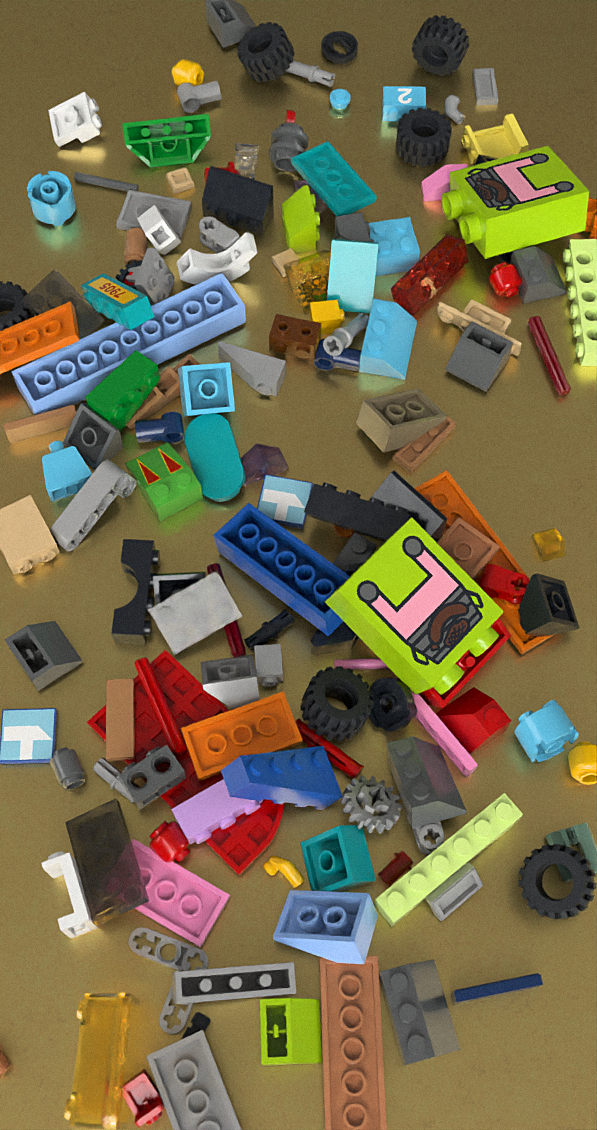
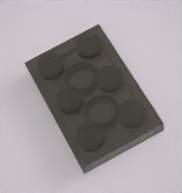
M56 268L21 300L36 316L71 301L75 307L80 339L91 335L105 321Z
M217 570L148 609L174 655L243 616Z

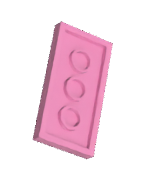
M132 839L102 888L107 893L200 948L230 898V895L178 864L164 862L150 848L135 839Z

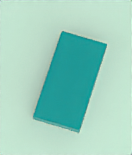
M328 141L291 158V164L336 216L352 214L376 202L377 195Z

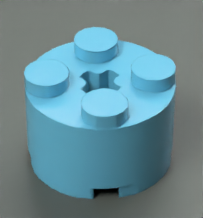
M48 171L49 174L46 175L39 173L27 185L28 198L33 215L44 223L60 226L72 216L76 208L71 183L66 175L57 171Z
M556 700L547 702L542 706V709L535 713L527 711L518 718L520 724L514 730L515 736L531 762H534L535 758L538 762H542L564 751L563 744L567 741L573 744L579 736L578 731Z

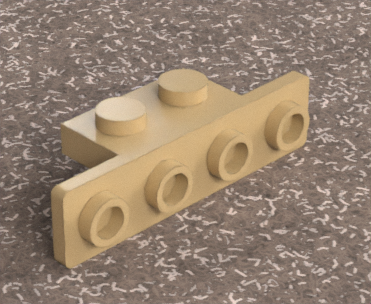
M472 299L463 313L443 302H439L437 305V315L442 321L453 323L464 332L473 321L513 342L510 354L519 355L522 343L505 334L512 322L510 318Z

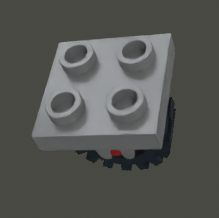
M147 248L143 261L139 260L138 264L136 261H133L131 266L126 264V269L121 268L119 271L121 275H116L118 281L146 295L150 306L169 297L175 279L156 248Z

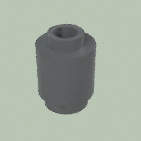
M64 747L53 753L50 764L59 785L63 786L66 791L81 786L85 782V772L76 751Z

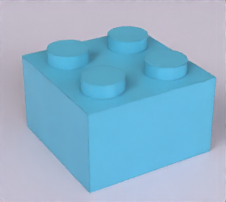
M410 217L369 223V238L379 243L376 276L418 270L420 250Z
M230 362L181 366L178 368L183 417L235 411Z

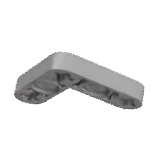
M144 927L136 928L129 936V947L135 954L178 972L190 971L191 964L188 960L189 958H195L197 954L200 955V961L203 963V966L196 967L195 970L208 969V957L203 950ZM143 934H147L146 939L156 944V938L161 939L156 946L155 955H150L153 951L151 947L143 945L141 950L138 949V944L135 942L136 937L141 938ZM166 944H173L177 948L175 958L169 961L164 960L161 957L162 947ZM171 986L160 1014L159 1023L163 1031L170 1035H176L181 1033L186 1027L195 1003L179 1004L188 1006L186 1012L182 1009L178 1012L177 1018L181 1020V1024L179 1026L174 1025L172 1029H168L169 1023L165 1021L166 1016H172L176 1009L175 1006H170L173 1000Z

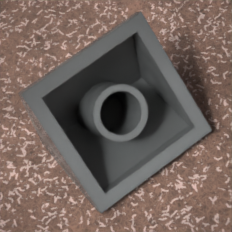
M81 403L63 444L67 448L75 446L83 460L96 470L103 461L111 460L124 447L119 430L88 405Z

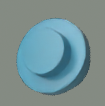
M336 89L330 93L329 100L334 108L344 109L350 102V94L344 89Z

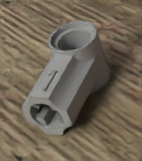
M217 81L194 86L191 83H183L177 88L176 92L183 110L188 113L196 111L200 104L221 100V92Z

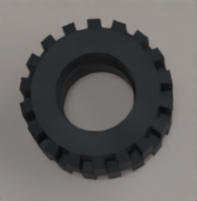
M438 15L432 18L429 17L422 24L412 43L413 57L418 61L417 64L424 68L423 70L431 72L432 75H451L452 72L458 69L467 53L469 36L465 35L467 33L465 28H461V24L459 22L456 23L451 17L449 19L444 15H441V17Z
M271 22L261 23L244 34V38H241L240 45L237 47V55L251 79L257 82H262L263 80L264 82H269L271 79H277L279 75L282 76L284 71L289 69V64L293 63L295 52L282 26H279L277 23L272 24Z
M417 108V110H410L409 114L405 113L402 119L399 120L397 128L396 151L399 157L404 158L406 163L410 162L412 166L420 165V167H425V165L431 167L434 166V163L439 164L442 159H445L449 150L452 132L450 121L446 120V116L440 114V111H433L431 108Z
M0 281V312L11 311L6 315L0 316V331L35 317L30 298L25 289H22L18 284L13 285L9 281L7 283Z
M330 666L326 667L325 671H318L316 676L312 677L302 697L300 706L301 711H304L302 714L303 720L308 721L307 726L310 730L313 728L316 730V735L321 736L323 734L327 740H332L335 737L337 741H343L345 737L350 739L362 729L372 712L371 710L374 706L372 698L374 695L372 691L368 690L370 687L368 682H363V676L359 673L355 675L352 669L348 668L346 671L343 670L342 666H337L336 669ZM326 697L341 700L348 710L333 707Z
M559 844L543 845L540 849H534L531 852L532 855L524 859V868L520 867L519 874H522V879L518 880L519 887L523 889L521 893L523 899H527L529 902L527 905L531 909L538 911L537 914L551 919L574 917L579 915L581 911H585L589 907L588 903L593 901L595 896L593 891L596 889L597 884L594 883L596 875L594 870L591 869V863L588 859H585L579 851ZM553 864L566 866L573 877V888L570 894L563 899L551 898L543 887L542 879L544 872Z

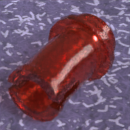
M402 850L399 853H395V858L378 873V876L389 887L406 870L410 871L412 869L410 866L414 862Z

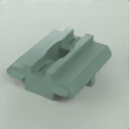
M581 823L546 835L549 845L559 844L567 847L577 845V848L583 854L582 856L591 863V869L594 870L595 874L597 873V846L588 823ZM556 864L562 881H566V883L573 881L570 870L564 865Z

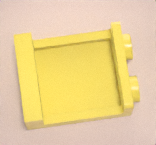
M513 114L505 115L503 125L473 132L470 125L464 127V133L461 136V144L463 148H466L471 164H475L479 154L500 159L526 152L529 146Z

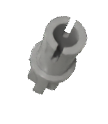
M100 758L95 763L93 770L110 784L112 790H118L131 803H134L120 780L119 775L123 772L105 758ZM133 782V787L140 788L136 783Z

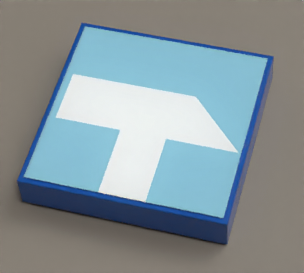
M265 474L257 509L280 526L304 530L307 517L304 510L313 488V483Z
M2 709L0 764L50 763L56 748L57 709Z

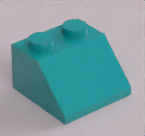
M339 825L301 842L311 891L344 892L376 881L363 827L359 829L358 825Z

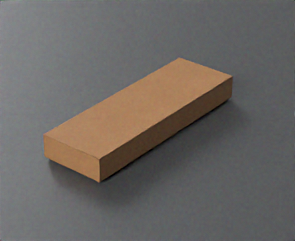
M74 405L4 423L3 427L9 442L14 443L70 427L76 415V409Z
M447 416L445 421L403 448H400L393 456V461L412 474L456 429L457 422Z
M134 679L106 680V760L135 759Z

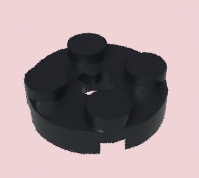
M380 678L370 686L369 691H372L374 695L372 698L374 706L369 719L377 728L381 727L386 732L399 731L404 729L410 723L411 718L416 716L417 707L414 704L411 690L399 678ZM389 698L392 701L393 705L391 709H388L387 704H389Z

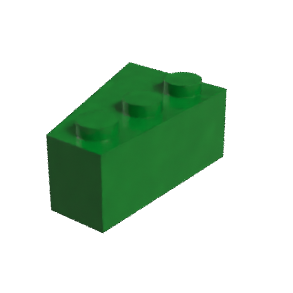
M135 350L85 396L88 406L121 432L160 381L158 366Z

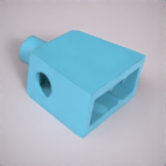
M62 441L52 442L49 445L51 453L42 457L45 485L51 502L77 494L92 475L76 447L65 448Z

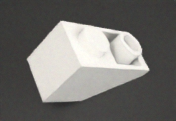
M153 205L137 218L146 236L157 251L164 256L182 242L156 205Z

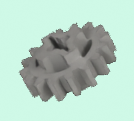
M364 775L360 777L359 781L355 778L352 779L350 785L348 784L344 790V796L341 800V803L345 805L343 813L351 814L349 821L353 822L356 820L359 829L363 825L366 826L368 833H372L374 828L379 833H382L385 828L390 830L401 815L399 812L402 809V805L397 803L400 796L392 794L394 788H386L384 780L380 781V783L376 782L375 776H372L369 781H367Z

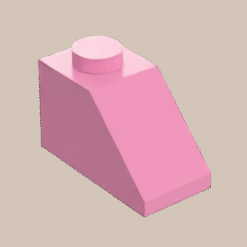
M445 165L421 182L423 200H442V194L449 192L450 172L467 168L468 165Z

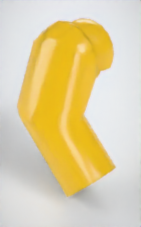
M274 855L269 857V860L263 865L265 871L271 876L275 875L277 871L283 873L294 888L299 886L305 879L290 860Z

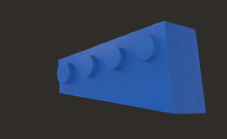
M324 746L243 755L221 770L230 797L255 801L267 799L273 800V803L276 804L288 802L295 803V806L298 807L309 805L315 806V809L324 810L343 797Z

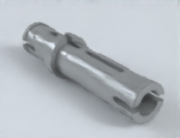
M295 60L289 64V69L285 70L307 78L309 82L313 83L316 81L329 87L334 83V80H331V78L335 79V73L321 70L316 65L310 66Z

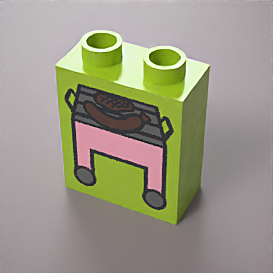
M544 146L450 172L449 192L442 194V207L448 220L456 219L459 223L464 242L466 244L474 243L486 259L585 231L589 190L549 146Z
M412 517L325 601L415 695L430 688H434L440 695L448 691L464 674V671L456 662L467 650L475 657H478L495 642L499 634L491 625L504 612Z

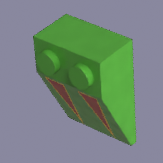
M168 442L125 463V466L137 481L139 489L159 521L203 500L201 484L190 467Z

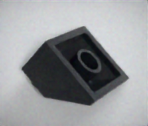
M538 573L533 574L518 609L521 618L520 625L525 634L543 637L579 629L580 627L565 581Z

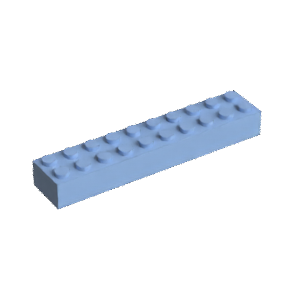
M220 273L152 305L151 308L155 317L132 330L116 322L80 339V341L72 345L63 347L12 371L19 391L33 415L75 405L85 400V396L135 350L158 365L245 323L244 303L223 273Z

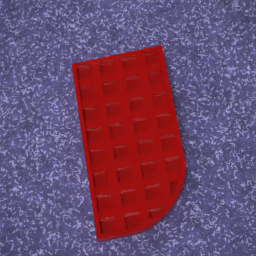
M166 650L150 663L185 745L186 742L181 728L229 711L217 698L203 690V685ZM138 674L134 678L135 759L123 760L127 765L133 762L138 764L146 758V754L156 747L162 748L167 745L171 751ZM105 705L87 721V724L106 743ZM187 748L186 752L175 756L185 771L186 779L161 795L160 798L173 809L223 780V775L221 773L199 781ZM163 762L156 767V770L158 772H166L171 765ZM141 778L145 783H147V780L145 778ZM263 799V802L260 803V808L249 815H246L244 812L235 818L236 822L225 829L219 827L210 832L211 837L204 842L240 876L274 840L282 821L285 802L283 804L273 803V800Z

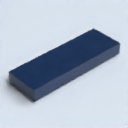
M535 973L457 989L451 994L452 1003L455 1005L538 988L543 985L541 974Z

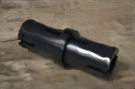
M284 609L271 621L262 623V627L248 638H245L244 642L255 653L254 646L265 645L270 640L274 641L278 638V634L295 623V620L288 610Z

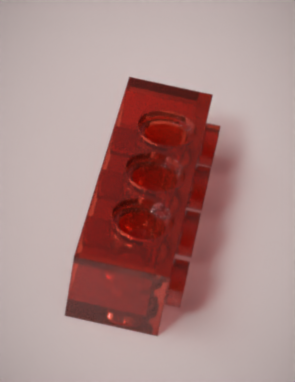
M446 234L391 287L394 302L414 316L469 262L465 240Z

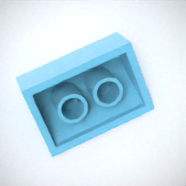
M373 299L360 356L359 372L405 380L417 320L398 303Z

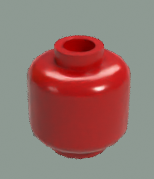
M503 262L490 271L489 282L497 296L506 295L507 298H510L519 292L518 288L522 283V279L515 265Z
M165 820L149 835L152 839L149 843L150 849L166 863L173 860L179 863L190 852L187 848L189 842L176 821L167 823Z

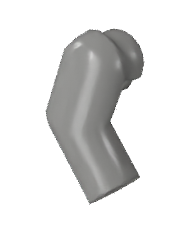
M450 95L445 100L444 113L459 125L464 121L465 115L457 110L458 103H460L459 98L455 95Z

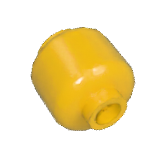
M181 59L172 69L173 80L178 87L183 83H191L194 86L202 85L204 81V72L196 62Z
M587 741L579 742L568 753L571 775L582 784L597 783V745Z

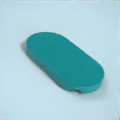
M203 414L196 417L188 425L185 432V444L194 475L201 484L202 494L205 497L218 502L230 500L241 491L240 488L246 480L245 469L233 430L228 421L219 414Z

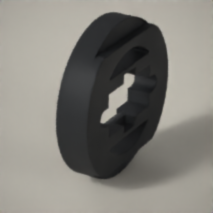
M335 31L327 34L322 39L321 51L325 58L333 63L345 64L356 57L358 42L348 32ZM333 42L339 43L342 47L344 46L346 54H340L333 48Z

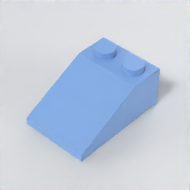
M290 890L273 939L274 941L334 962L364 964L378 914L369 893Z

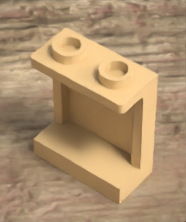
M31 495L0 509V549L13 574L27 572L32 566L42 561H49L60 553Z

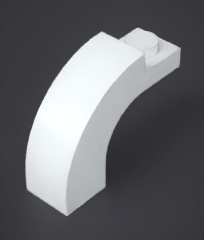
M246 232L229 249L216 254H204L189 249L177 261L180 280L197 285L220 273H223L228 282L242 276L250 270L249 261L258 253L253 234Z

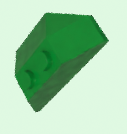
M209 114L122 123L125 147L150 168L194 163L212 137Z

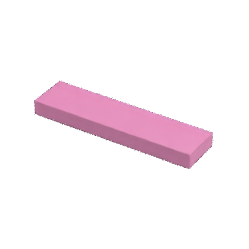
M411 691L414 704L417 707L416 719L465 777L470 776L478 764L419 694L415 695Z

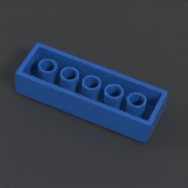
M248 503L213 535L220 554L327 636L343 622L325 601L350 576L253 505Z

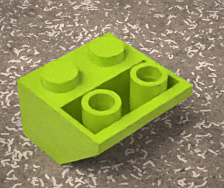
M308 185L301 187L282 204V222L288 249L292 248L295 253L316 250V241L320 239L319 229L316 227L320 225L318 211L314 212V208H316L315 196L310 194Z
M304 998L260 999L262 1066L323 1063L320 1000Z

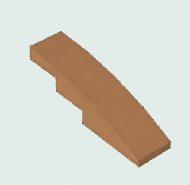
M189 353L173 369L168 366L160 374V381L126 425L130 429L133 428L135 421L148 419L181 395L178 368L181 366L200 365L199 362Z

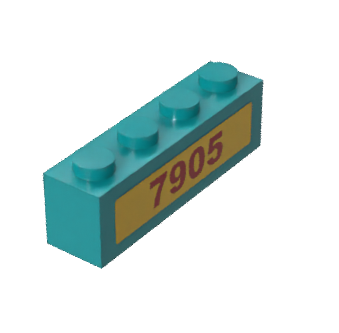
M104 273L80 285L84 293L82 294V299L88 307H92L98 313L104 314L107 318L116 321L119 325H123L130 330L155 317L146 295Z

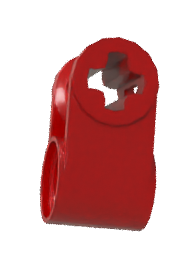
M487 564L484 567L478 586L491 598L501 599L512 604H521L530 580L522 573L504 569L495 564ZM515 587H519V588H520L519 591H516V590H514V589H515Z

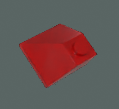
M475 687L436 713L438 718L470 756L506 731L512 721L495 699Z

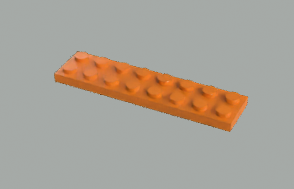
M447 470L414 488L447 518L442 536L459 517L500 546L499 551L488 564H495L504 569L526 575ZM483 570L474 579L477 585H479ZM515 587L514 590L519 591L520 588H519V587ZM491 598L504 611L499 616V619L512 635L509 639L521 655L553 636L538 637L525 634L520 625L521 618L518 611L520 604H512L501 599Z

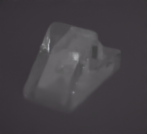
M235 143L236 157L234 168L238 170L239 175L255 180L260 144Z

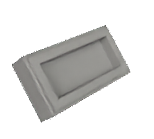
M494 68L473 69L472 76L476 104L497 105L498 93Z
M468 862L429 894L426 900L435 917L442 921L484 885L475 867Z

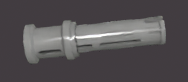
M360 313L345 327L337 328L332 335H329L323 341L324 350L331 356L341 354L344 348L351 345L353 338L367 327L368 315L361 318L364 313Z

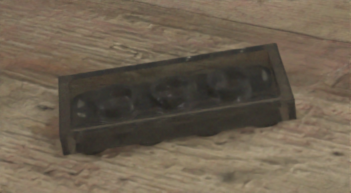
M116 798L65 822L93 924L98 926L149 902L120 802Z

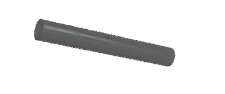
M75 172L74 180L126 192L128 190H139V185L80 172Z

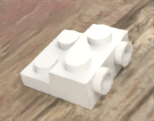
M86 92L49 110L54 141L59 147L76 138L83 143L100 134L99 127L102 126V122L96 114L99 111V107L93 98L90 99Z

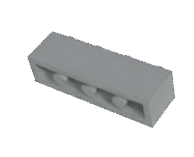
M294 962L173 972V1004L296 994Z

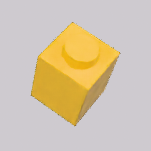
M338 300L310 302V321L321 323V334H330L337 328H340L341 323H344V311L339 309Z

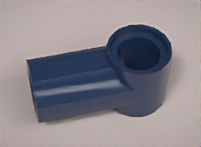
M325 339L319 341L314 358V365L317 368L331 370L337 367L359 371L362 350L344 348L338 356H331L324 350L323 341Z
M167 412L157 419L135 421L138 443L164 440V442L173 444L179 443L184 439L182 415L178 412Z

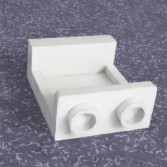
M64 851L48 856L47 861L42 862L43 869L52 878L64 875L75 912L57 919L60 930L69 938H74L97 929L98 925L79 863L70 853L65 854Z

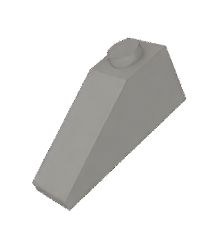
M219 341V359L224 363L230 362L231 369L254 390L264 395L277 397L286 376V361Z

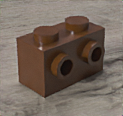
M276 314L269 334V350L280 354L286 353L300 358L314 359L321 338V323Z

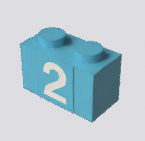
M383 86L382 121H399L405 113L409 114V111L412 109H426V87Z

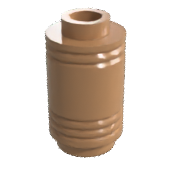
M135 227L126 232L125 264L131 266L133 261H136L137 264L139 260L143 261L148 247V237L143 229Z

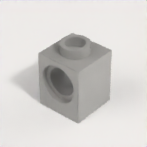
M281 644L254 646L257 684L273 687L277 686L278 683H283Z

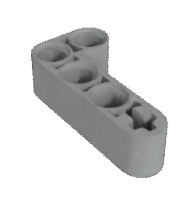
M108 459L103 461L49 531L55 542L66 551H73L117 495L122 498L129 496L135 489L137 481Z

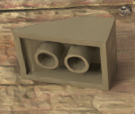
M417 388L363 400L356 424L383 452L403 448L445 421L447 415Z

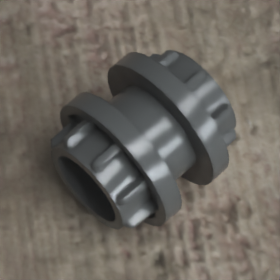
M283 123L272 132V145L269 148L268 155L277 169L285 172L296 171L291 164V158L305 152L309 142V138L304 133L303 128L295 123Z

